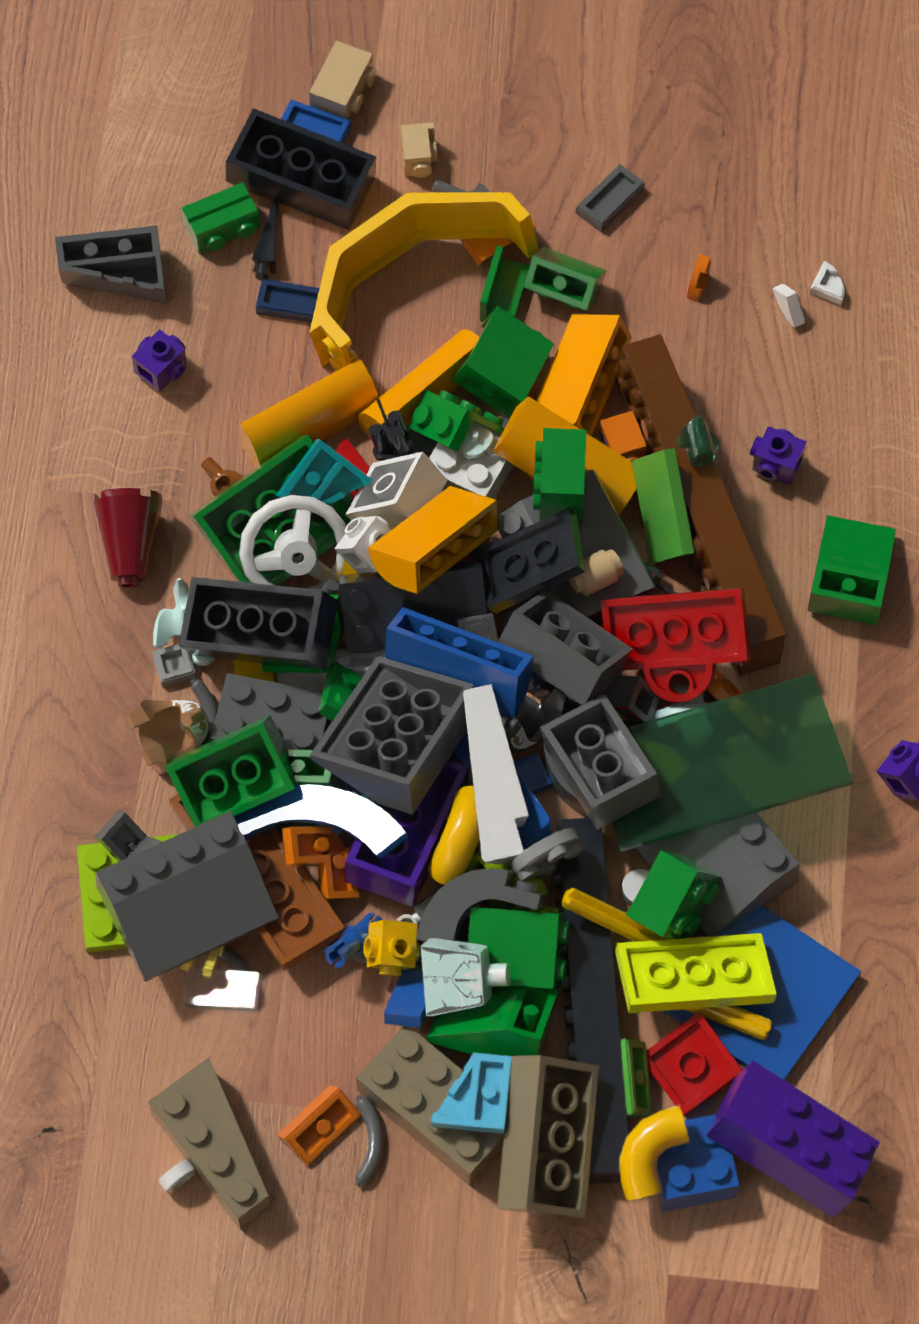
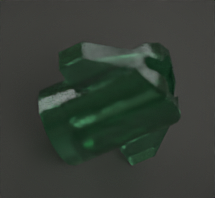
M700 415L695 416L679 430L680 432L675 441L678 448H685L689 463L692 466H702L715 460L717 457L716 450L721 445L719 439L708 429L704 417Z

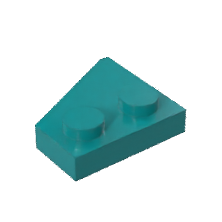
M316 439L275 496L278 498L289 495L314 497L328 505L344 498L345 495L360 487L369 485L372 479L322 440Z

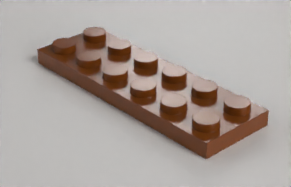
M179 794L169 799L170 807L185 829L190 830L194 828ZM273 828L246 840L278 915L277 921L256 930V932L281 969L285 971L340 938L345 927L303 866H286L283 838L277 829Z

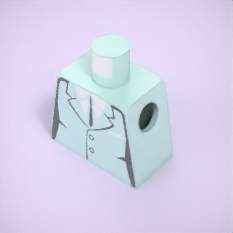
M429 938L421 945L426 1016L485 1005L492 997L491 987L510 985L511 972L509 964H490L489 949L485 945L438 938Z

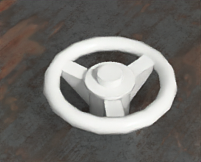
M289 495L269 501L251 516L241 535L239 556L245 576L251 583L274 585L268 582L260 571L285 570L292 575L309 574L320 580L315 586L305 589L320 590L328 579H333L339 584V576L343 575L344 559L337 553L336 562L332 569H330L316 558V542L309 533L310 515L313 512L325 519L334 531L337 545L346 534L344 532L346 523L333 507L314 497ZM296 509L293 528L279 535L274 545V551L254 556L255 537L263 523L276 513Z

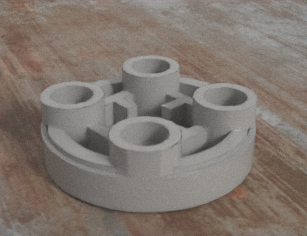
M574 828L564 829L527 848L512 861L511 867L521 881H528L535 876L538 879H542L557 869L555 865L557 861L563 857L565 860L574 858L584 851V847Z

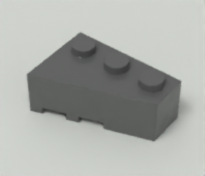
M157 225L55 237L58 269L63 284L167 303Z

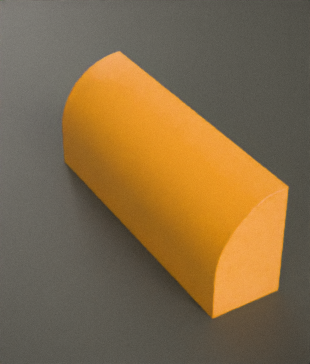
M571 315L536 399L538 403L579 429L586 430V433L590 436L593 435L617 376V361L621 360L622 346L630 344L632 339L620 315Z
M467 329L460 330L378 399L381 401L386 416L392 411H399L405 427L408 428L425 390L439 396L441 390L451 393L459 387L452 379L456 371L469 357L479 336ZM377 400L358 416L359 428L369 438L368 429L370 426L375 424L382 426L385 422Z
M359 358L240 423L243 449L254 466L257 468L303 435H309L313 443L316 439L324 441L359 422V414L378 399L373 380L362 360Z
M527 397L516 406L492 452L534 478L536 441H543V428H579L531 397ZM586 433L585 472L592 469L596 471L619 515L637 488L632 462Z
M449 486L368 547L373 566L381 577L391 585L418 594L498 531L497 500Z

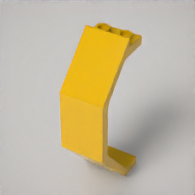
M510 192L406 193L331 245L309 332L322 367L330 362L335 371L358 360L356 353L350 347L353 344L351 339L342 330L351 293L356 286L424 240L507 238L512 240L530 258L539 251L528 211Z

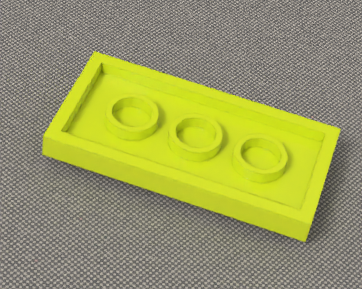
M762 933L617 943L615 953L628 1013L775 1002L777 993Z

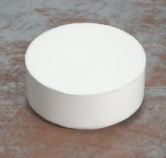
M636 869L625 876L622 883V895L629 905H632L649 871Z
M185 1159L167 1171L158 1180V1183L166 1193H171L191 1179L196 1173V1168L189 1159Z

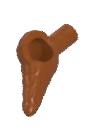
M212 457L206 458L201 464V467L212 478L210 490L215 496L244 477V475L235 471L223 470Z

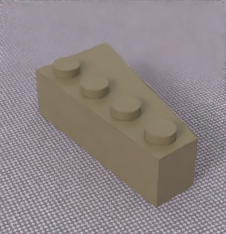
M207 1058L148 1101L151 1115L184 1158L190 1160L196 1168L195 1172L237 1227L242 1230L271 1208L269 1195L212 1063Z

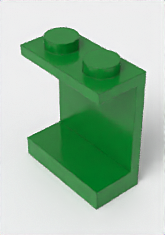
M497 306L481 325L484 329L467 360L456 371L452 381L510 418L516 406L526 399L555 343L518 320L510 312Z
M481 906L471 907L468 943L487 946L490 964L508 963L511 972L510 985L555 989L559 988L560 981H565L567 960L561 958L562 944H568L570 923L564 921L565 913H543Z

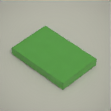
M675 448L665 449L632 460L650 563H661L693 554L694 546Z

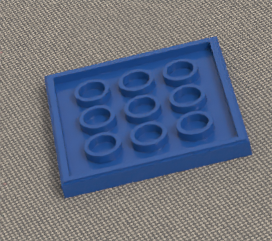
M762 905L719 936L762 933L777 993L775 1002L737 1005V1007L770 1019L772 1027L769 1035L765 1040H761L708 1018L705 1019L741 1066L745 1068L754 1060L778 1077L786 1080L859 978L861 970ZM685 1009L662 1011L679 1024L684 1023L695 1014Z

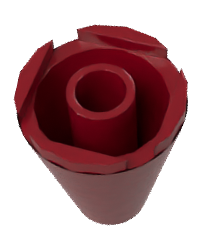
M140 488L101 491V498L96 494L93 495L92 504L110 578L118 582V586L122 588L138 587L139 582L144 581L147 577L163 505L162 494L150 490V496L140 495Z

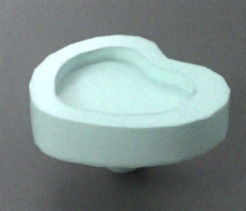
M473 422L462 444L463 455L467 458H478L484 455L493 443L492 432L485 426Z

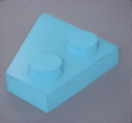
M473 1053L464 1067V1072L454 1082L448 1091V1096L438 1111H435L432 1115L431 1127L504 1134L512 1056Z

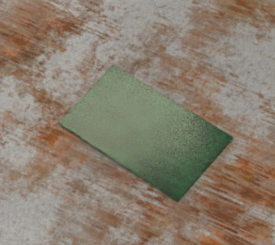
M814 673L627 727L658 775L661 797L612 822L617 838V846L621 852L853 785V775L850 774Z

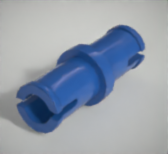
M368 913L359 923L347 927L342 932L341 938L326 949L325 957L328 963L332 966L334 962L341 958L335 964V968H341L354 955L362 954L364 952V942L368 936L369 923L380 921L382 918L378 915L373 921L369 922L374 918L375 913Z

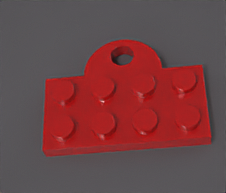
M744 588L601 600L603 628L633 649L622 671L643 669V675L648 686L662 699L671 702L690 701L702 695L709 688L715 676L717 663L751 660ZM676 674H683L689 680V690L684 694L678 693L673 688L672 680Z

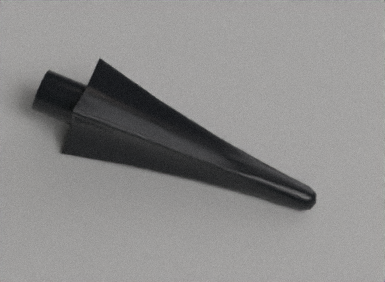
M277 201L271 203L265 228L251 258L255 263L252 271L256 272L255 278L260 281L268 279L269 272L276 274V226L279 208Z

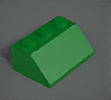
M271 715L178 756L165 767L194 827L231 811L233 816H236L296 788L286 746Z

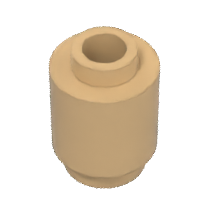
M610 549L606 552L600 550L583 558L585 572L569 579V582L576 593L581 592L584 596L588 597L616 583L618 577L624 574V568L614 550Z

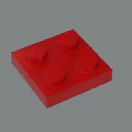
M699 1011L646 1050L648 1069L674 1105H680L683 1117H687L731 1084L734 1078L743 1070Z

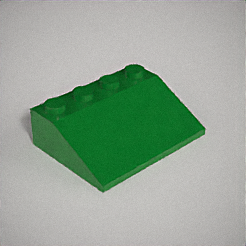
M309 435L299 437L188 515L237 582L251 583L245 576L239 556L242 532L255 512L269 501L279 499L275 495L313 445ZM349 494L334 503L328 504L333 507L346 523V526L351 522L346 513L353 501ZM294 509L276 513L263 523L255 537L254 556L274 551V545L279 535L293 528L296 512ZM315 513L310 515L309 533L316 542L317 558L337 544L333 529L324 518ZM285 570L260 571L268 582L276 586L292 576V574Z

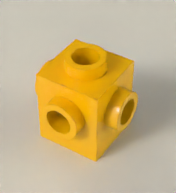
M391 920L369 923L368 936L363 947L364 956L367 958L366 967L379 969V975L401 976L403 970L415 968V963L420 955V944L416 939L418 923Z

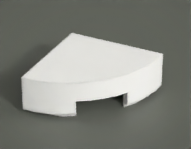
M824 261L811 286L810 294L841 306L845 293L843 282L836 268Z
M784 284L774 287L773 291L776 300L787 321L794 328L804 324L805 318L798 293Z

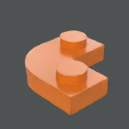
M306 826L282 829L286 866L317 864L319 889L326 900H343L359 897L358 887L345 882V861L352 847L346 848L343 841L332 832L333 828L327 826Z

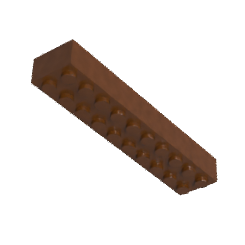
M659 334L623 345L621 360L617 361L620 375L616 377V385L621 397L626 396L630 404L627 407L628 412L633 411L647 445L646 455L665 449L675 448L694 546V553L688 555V561L693 574L699 573L703 583L700 584V590L744 588L751 660L730 662V665H736L740 676L780 664L786 633L663 337Z

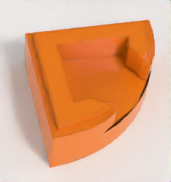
M699 253L690 280L687 299L697 302L701 299L710 276L711 257Z

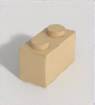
M336 41L309 92L310 106L350 119L352 113H357L363 101L362 93L365 87H371L374 82L376 68H373V54Z

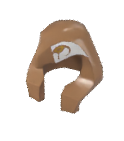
M143 700L133 712L126 716L129 727L131 729L135 728L136 737L148 766H152L159 774L168 773L165 767L174 758L200 747L209 732L207 713L199 703L191 700Z

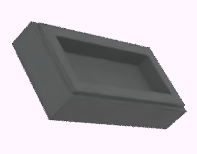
M619 164L576 207V214L599 232H602L645 190V183Z

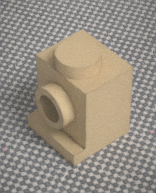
M434 122L401 125V146L405 177H428L432 173L431 162L437 161Z

